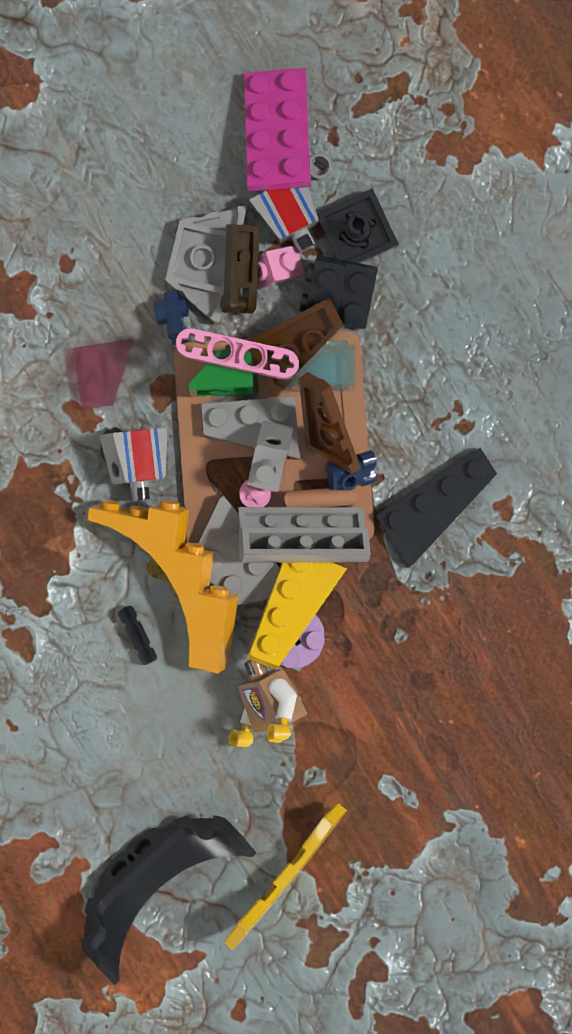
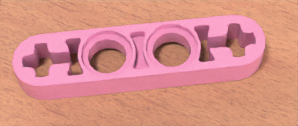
M185 329L178 334L176 339V347L181 356L195 361L286 380L292 378L299 368V360L295 353L284 348L197 329ZM192 335L195 336V342L205 345L204 339H211L207 346L208 356H201L203 349L193 347L192 352H187L186 346L181 344L182 340H188L189 336ZM216 343H227L231 347L230 356L226 359L216 358L212 353ZM250 349L259 350L263 356L261 363L257 366L247 365L244 361L245 352ZM267 352L274 353L272 360L281 361L283 356L289 357V363L294 364L293 368H287L286 373L280 372V366L270 364V370H265Z

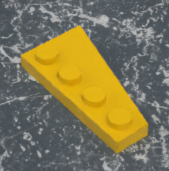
M333 562L281 563L247 659L277 670L347 568Z

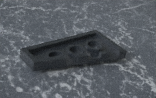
M478 448L375 515L408 568L421 557L497 473L482 449Z

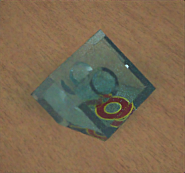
M347 340L329 341V346H322L292 378V392H300L299 378L306 372L313 374L319 379H324L331 385L333 391H354L356 385L355 345H348Z

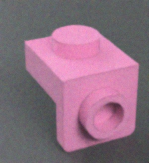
M296 246L265 251L258 256L257 283L260 289L267 288L274 283L298 279L305 275Z

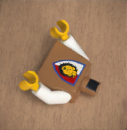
M248 660L244 665L250 679L239 684L238 687L245 707L240 720L242 728L241 730L233 729L230 732L229 744L237 747H249L253 743L251 727L254 732L267 730V740L269 742L281 743L291 735L289 724L307 715V711L283 669L268 671L266 666Z

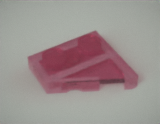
M132 339L73 348L83 411L114 406L118 388L133 347Z

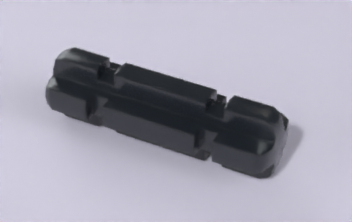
M127 606L119 610L118 616L122 624L125 623L126 625L124 629L134 649L138 650V657L141 663L148 665L156 661L157 655L153 647L150 648L149 646L151 642L141 622L137 621V614L134 608Z

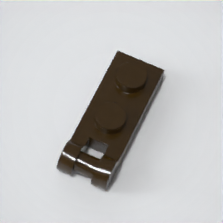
M226 224L224 294L220 300V307L224 313H234L236 310H240L243 314H252L256 310L260 226ZM243 288L242 296L238 298V289Z

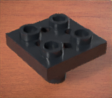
M373 188L317 213L318 222L336 259L363 263L399 246ZM375 222L376 226L374 228H370L369 224L373 226ZM340 234H341V238L344 239V241H341V240L339 239V235H340ZM366 242L368 243V247L366 249L360 248V246L365 247Z

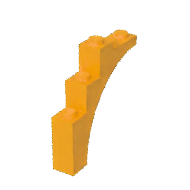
M101 500V503L90 507L88 511L89 521L111 527L132 539L149 553L166 573L179 597L186 618L189 636V667L217 674L228 668L239 594L230 593L229 589L224 586H210L214 551L205 550L204 545L198 543L185 544L190 509L179 507L180 503L173 500H161L160 503L149 507V509L142 506H130V509L119 507L120 503L113 500Z

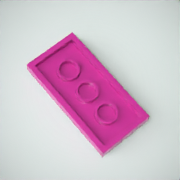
M306 68L244 72L248 190L261 191L311 187Z

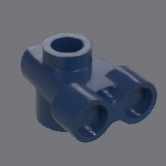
M170 291L163 294L164 299L154 301V312L158 325L166 324L168 338L172 340L173 345H176L178 334L187 329L184 317L189 316V308L186 298L181 299L177 291ZM188 339V340H182V343H181V344H183V343H188V342H189V339Z
M369 450L356 455L360 469L352 475L328 461L325 470L330 489L337 490L343 488L351 490L359 484L361 487L376 483L375 466L377 461L374 452Z

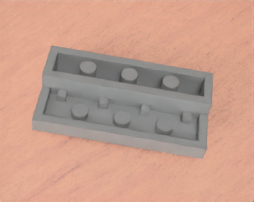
M363 507L238 508V553L241 563L368 562L370 559L368 527H365Z

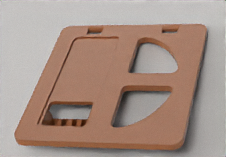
M343 331L337 333L324 347L325 352H320L311 364L303 370L304 372L296 380L292 381L279 396H274L264 375L257 374L259 399L295 397L300 460L287 456L281 486L278 492L271 491V498L267 507H363L365 527H368L370 540L374 534L371 484L361 487L359 484L351 490L324 488L294 491L293 486L296 481L327 479L325 467L329 460L306 447L299 378L306 372L313 374L319 379H324L331 385L355 454L368 451L360 340L355 333ZM206 341L205 345L197 342L183 343L186 346L187 352H192L193 347L203 349L201 356H208L207 346L210 341ZM219 342L214 345L213 349H224L225 345L228 344ZM176 348L174 351L184 507L190 509L186 535L187 543H198L219 501L207 477L206 465L212 460L253 457L255 448L204 436L201 404L210 403L213 396L191 397L189 383L207 363L182 357ZM251 351L252 366H257L258 363Z

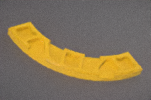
M339 803L332 807L304 842L296 857L291 863L286 865L272 882L271 888L238 921L224 943L232 951L262 919L315 854L347 811Z

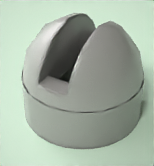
M321 153L313 155L310 158L311 175L318 179L328 177L333 170L331 158ZM317 159L329 168L326 173L314 164Z

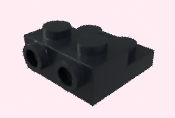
M317 255L315 264L308 263L305 281L311 282L309 294H302L299 311L303 312L330 298L343 325L366 330L378 267Z

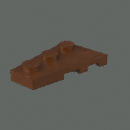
M330 298L248 340L288 349L294 352L299 360L298 371L290 379L264 376L275 397L279 396L290 385L295 377L303 371L302 369L344 327ZM251 349L259 365L263 356L259 350ZM267 352L265 370H270V364L280 366V372L286 373L287 368H293L294 364L289 363V357L283 356L281 361L272 360L274 353Z
M306 372L299 378L306 447L352 475L360 469V465L332 387L324 379H319L313 374Z

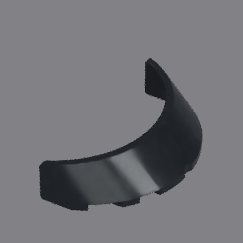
M213 815V818L190 819L188 816L173 819L174 824L157 830L154 827L128 844L127 848L109 863L99 877L101 883L94 897L88 898L84 912L87 914L81 945L86 955L114 985L120 981V956L131 924L141 908L160 887L177 874L201 862L219 857H253L257 854L225 817Z

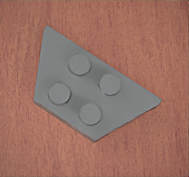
M243 205L227 211H216L201 217L179 220L165 282L216 324H220L222 315L220 300L224 294L226 224H244L247 206Z
M223 495L220 497L198 544L204 545L205 550L214 551L210 581L213 585L227 587L230 593L239 594L237 605L266 600L270 596L280 567L277 563L240 562L237 511Z

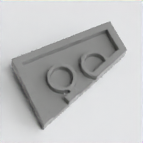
M295 397L201 404L204 436L255 448L263 421L294 428L287 456L300 460ZM273 439L266 440L272 445L280 444V442Z

